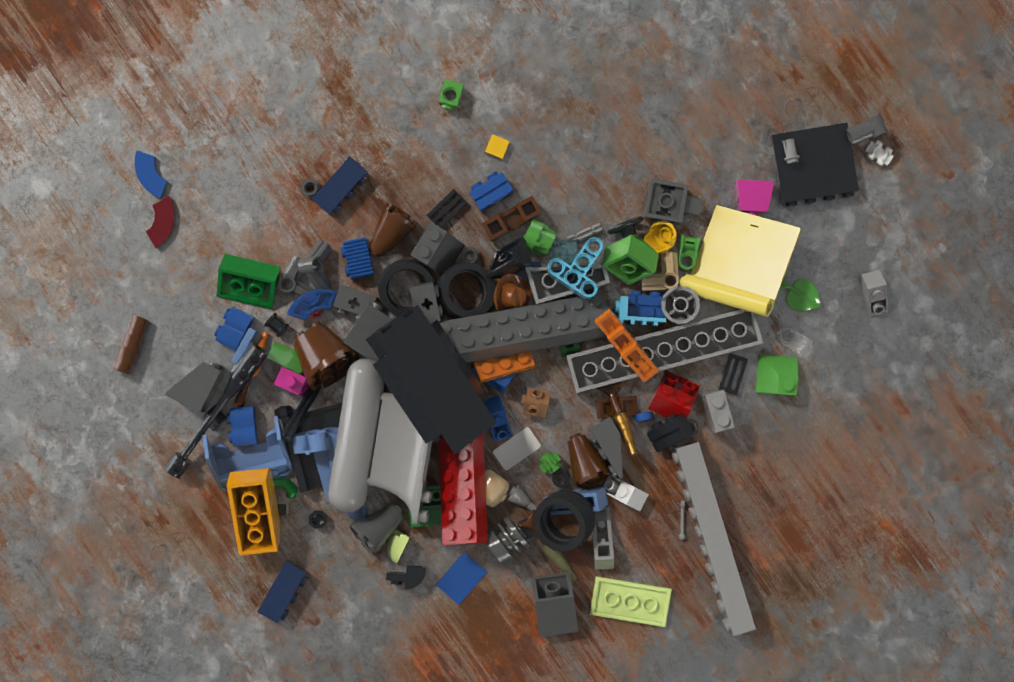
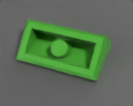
M275 341L266 359L302 375L303 371L295 350Z

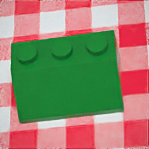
M224 254L218 270L216 296L272 309L278 288L281 266Z

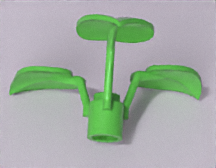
M785 278L783 279L780 289L785 287L791 290L787 294V302L792 309L807 311L820 307L819 293L810 281L798 279L792 287L785 284Z

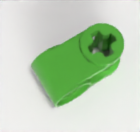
M684 234L680 236L678 268L683 272L691 271L696 264L700 245L699 236L696 238L687 237ZM683 258H689L691 260V266H683L681 260Z

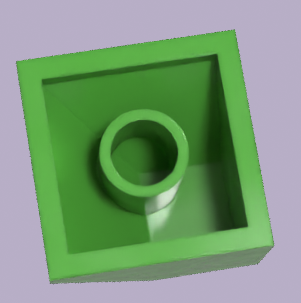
M758 354L755 392L796 396L798 385L797 357Z

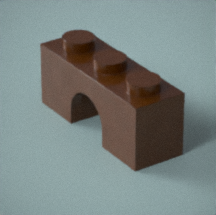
M530 196L510 210L483 222L482 226L490 241L493 242L533 218L538 217L542 212L534 197Z

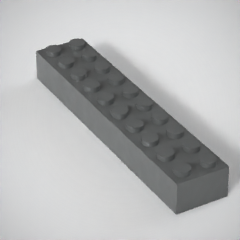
M602 292L596 293L595 297L590 300L574 297L439 323L464 361L469 363L605 338L607 336L594 320L607 311L608 308Z

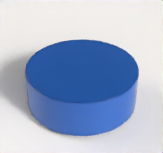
M652 411L635 415L636 423L655 419Z

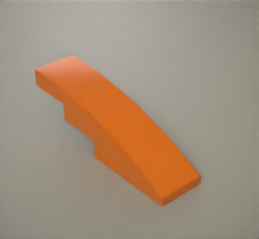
M610 308L594 320L608 340L618 350L621 357L643 382H646L659 372L657 366Z

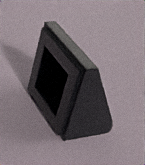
M215 405L201 417L203 421H205ZM221 411L209 428L212 431H216L227 420V416Z

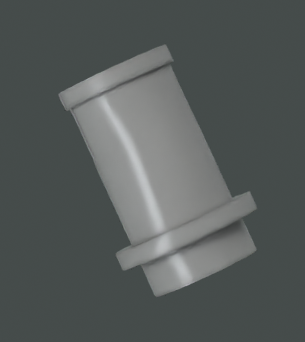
M794 139L782 141L786 156L784 160L787 161V164L799 162L798 158L800 157L797 155Z

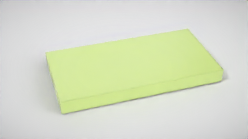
M595 576L589 614L666 627L672 589Z

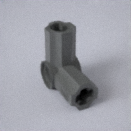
M881 114L846 129L848 139L852 145L888 132Z
M323 240L317 241L307 257L301 258L298 262L299 272L302 275L308 276L315 289H329L332 285L323 270V263L331 253L332 248Z
M293 255L278 285L282 292L297 299L306 292L315 289L299 281L302 274L298 270V262L301 258ZM286 279L293 282V286L289 290L282 287V282Z

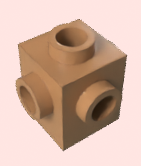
M528 387L527 394H523L521 406H524L523 414L546 418L551 392Z

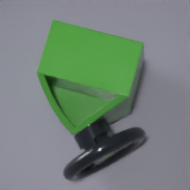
M642 216L624 221L607 231L609 235L621 232L623 239L605 247L601 266L628 285L656 272L659 254L637 235L634 227L643 221Z

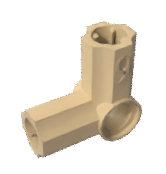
M677 252L661 253L662 273L652 274L643 278L642 291H668L674 286H679ZM666 278H675V285L668 286L665 283Z

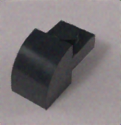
M407 565L406 572L387 571L386 580H389L390 584L402 585V582H405V590L413 589L423 581L427 566Z

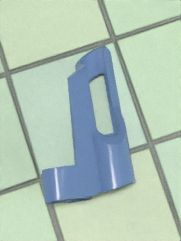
M329 427L322 430L315 429L294 434L291 439L294 455L313 453L324 494L329 502L328 489L338 427ZM366 503L358 511L344 514L354 519H361L367 514Z

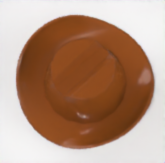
M516 274L502 276L494 291V304L497 311L525 307L529 304L531 298L529 284L525 279Z

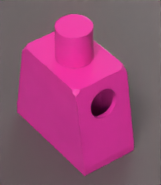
M738 179L735 182L738 210L755 216H759V213H767L774 181Z
M280 365L273 384L304 397L309 388L304 375Z

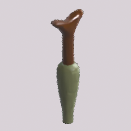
M533 509L527 521L520 523L518 526L519 528L531 529L538 538L533 524L535 509ZM538 538L543 545V552L548 559L562 572H570L571 582L575 581L577 577L571 570L563 553L549 548Z

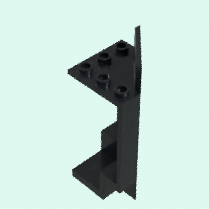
M418 305L380 327L366 339L379 358L373 364L374 368L426 444L430 441L435 443L443 437L454 454H456L497 423L485 405L489 398L487 393L438 320L430 323Z

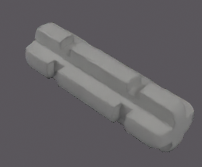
M597 223L592 228L588 227L576 232V235L567 236V242L569 246H573L577 242L594 237L595 234L603 233V228L600 223Z

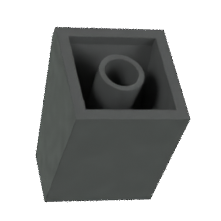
M430 222L411 253V257L439 275H442L445 270L454 265L465 245L444 229Z
M374 301L373 304L371 302L367 303L345 335L343 343L364 357L377 361L379 358L366 339L380 327L398 316L392 312L386 313L383 311L384 307Z
M209 361V363L202 362L170 388L165 396L197 412H206L226 371L222 370V365L214 361Z
M570 572L531 577L540 637L578 632Z

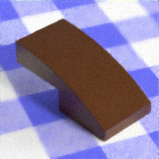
M637 396L618 397L622 412L628 416L638 414ZM610 398L596 400L597 419L615 416Z

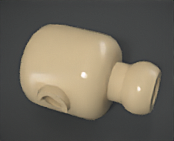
M489 469L485 471L486 506L495 507L506 499L509 483Z

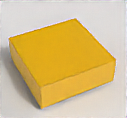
M492 134L485 153L503 160L510 141Z

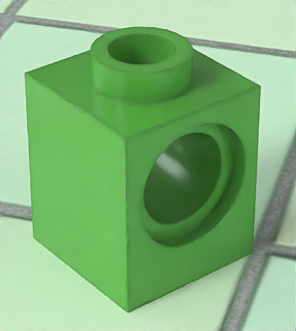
M445 79L439 98V104L442 105L443 109L453 111V108L458 109L464 89L463 84ZM448 92L456 94V98L452 101L447 100L445 96Z

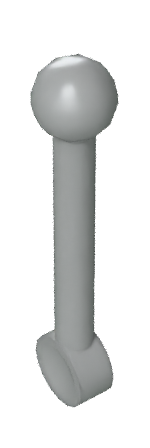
M685 500L680 502L681 528L679 539L682 541L686 539L684 534Z

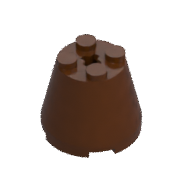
M320 321L315 322L311 325L310 329L305 332H299L294 337L296 355L306 382L312 390H316L317 387L322 385L324 388H327L347 375L350 365L354 361L359 360L357 352L344 344L342 338L326 325L321 324Z

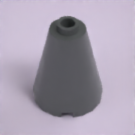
M390 504L352 523L349 527L354 536L362 542L361 545L371 555H375L401 523L404 513L398 505L393 506Z

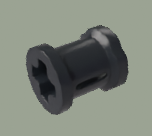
M276 313L264 324L265 327L273 330L278 338L289 327L288 324H285L277 317Z

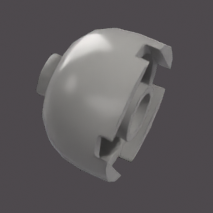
M674 286L663 296L661 302L662 312L665 318L672 323L678 325L687 324L698 315L700 309L699 297L689 287Z

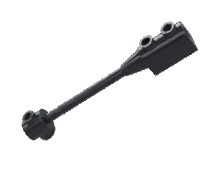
M251 341L230 371L229 381L220 400L183 452H175L165 465L164 469L167 473L177 479L181 478L191 464L188 457L201 440L202 435L206 433L228 400L248 384L268 356L267 350Z

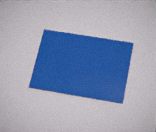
M464 551L437 582L436 586L459 605L488 571Z

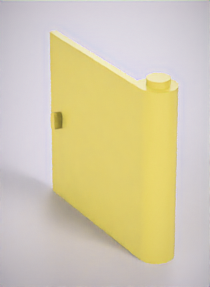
M716 205L691 275L686 274L682 276L679 286L691 288L698 297L768 317L773 309L802 229Z

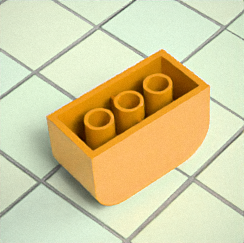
M262 468L230 472L227 481V491L239 556L277 552L281 530L271 469Z

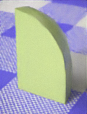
M395 529L388 538L386 547L390 559L397 564L410 536Z

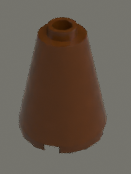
M387 202L382 209L369 244L370 252L376 257H385L416 228L417 221L414 219L411 222L408 219L410 217L409 214L393 204L389 207Z
M577 433L569 437L570 440L567 444L576 489L583 488L582 484L585 483L588 486L606 479L607 475H611L609 468L585 435Z

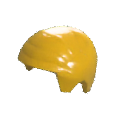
M665 220L656 221L645 235L644 241L657 253H665L674 247L677 232L671 223Z

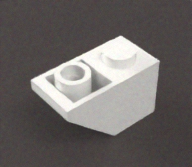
M612 475L608 476L604 484L607 495L638 511H641L649 495Z

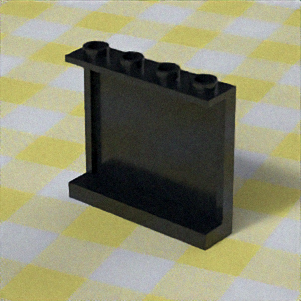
M848 123L774 134L769 137L770 145L773 146L782 199L781 205L786 204V207L797 206V202L805 201V204L817 202L816 199L819 198L829 201L834 200L837 195H843V198L854 196V193L859 191L852 146L846 131ZM787 139L795 140L796 152L800 157L798 158L799 162L787 164V161L784 160L786 156L782 141Z
M342 402L308 411L295 434L315 429L322 430L329 427H338ZM292 416L281 418L283 429H285ZM292 440L287 442L300 493L323 487L313 453L294 455Z

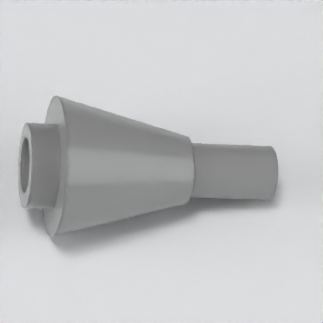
M512 485L508 489V501L526 507L530 511L533 509L536 511L537 506L530 501L519 485L515 487Z

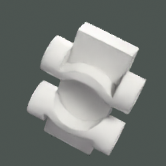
M879 140L876 143L871 141L865 150L868 153L867 157L871 160L875 158L879 166L884 164L888 166L894 157L891 154L893 150L889 147H886L885 150L881 148L883 143Z

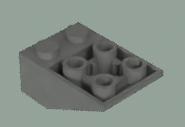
M607 417L590 427L588 436L593 444L598 443L601 448L598 452L604 461L607 459L610 463L608 468L612 476H617L621 479L623 478L620 433L612 419Z

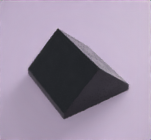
M523 236L495 251L486 274L488 279H500L506 274H515L533 264Z

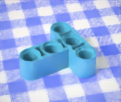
M596 237L590 238L571 265L559 258L552 259L547 267L548 275L585 300L593 299L598 291V287L594 281L586 277V274L601 254L603 249L602 241ZM589 244H597L599 250L592 252L589 249ZM585 259L588 262V266L582 268L578 265V261ZM553 264L561 266L559 273H554L551 270ZM575 275L578 280L576 283L571 284L567 281V277ZM584 286H591L594 292L590 295L585 294L583 291Z

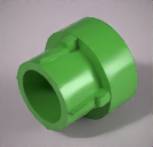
M534 218L524 235V239L526 240L529 253L546 256L556 237V232Z

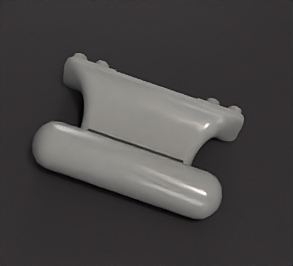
M369 358L354 361L350 365L346 377L329 482L328 500L337 511L353 513L364 505L368 485L375 486L393 493L405 502L411 512L413 525H419L420 522L426 523L428 522L430 510L423 509V503H431L433 491L426 490V477L432 441L426 444L393 394L383 392L385 383L373 366L376 361Z

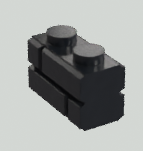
M674 413L665 418V423H662L660 420L651 425L652 430L647 432V436L653 442L652 445L656 452L673 446L694 434L691 425L688 424V420L683 413L678 416Z

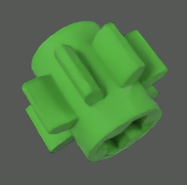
M548 451L539 459L541 464L538 467L543 473L548 471L551 475L562 466L559 463L561 458L556 452L552 454Z

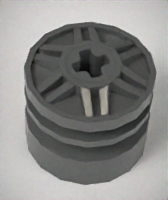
M508 516L503 519L508 527L504 528L500 522L497 524L501 531L499 534L493 529L487 531L488 543L486 544L505 568L515 561V557L512 554L514 550L522 556L524 553L520 549L521 545L527 551L531 549L527 536L517 523L509 519Z

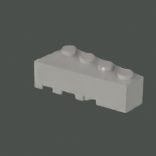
M602 264L592 265L586 274V277L597 284L598 289L610 284L607 270L601 266ZM579 265V266L582 267V268H585V267H587L588 265ZM548 266L525 268V274L535 305L577 295L550 277L547 272ZM561 266L551 267V270L554 273H559ZM575 275L567 277V281L571 284L576 283L578 280ZM589 285L583 287L584 293L593 290Z

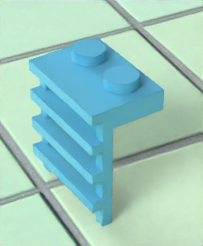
M620 296L619 300L615 301L614 313H618V319L622 324L623 321L629 322V326H633L635 322H640V326L652 323L651 327H656L658 324L666 322V318L627 316L628 297Z

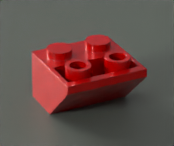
M665 370L648 409L666 418L674 413L676 416L683 413L687 418L700 386Z

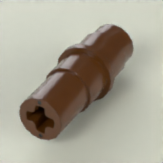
M132 315L121 344L117 346L119 349L112 369L129 375L137 355L140 354L139 349L149 320Z

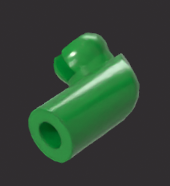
M273 477L274 487L284 488L286 497L289 499L296 497L298 489L290 479Z

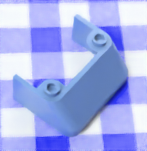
M278 416L274 417L276 429L266 434L267 442L230 452L228 446L223 444L211 446L207 435H202L205 460L221 491L228 492L227 481L230 472L270 468L273 477L283 478L292 474L293 464L287 442L281 438L283 428Z

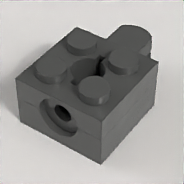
M650 178L643 219L665 220L669 223L680 225L683 215L698 216L703 210V202L699 198L687 196V184Z

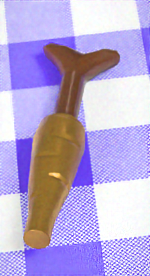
M616 382L612 386L598 387V390L604 392L610 398L615 412V426L631 457L638 455L629 417L626 413L622 412L616 396L621 382Z

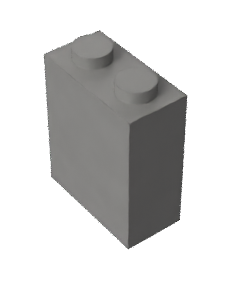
M724 390L701 395L711 432L717 433L735 428Z

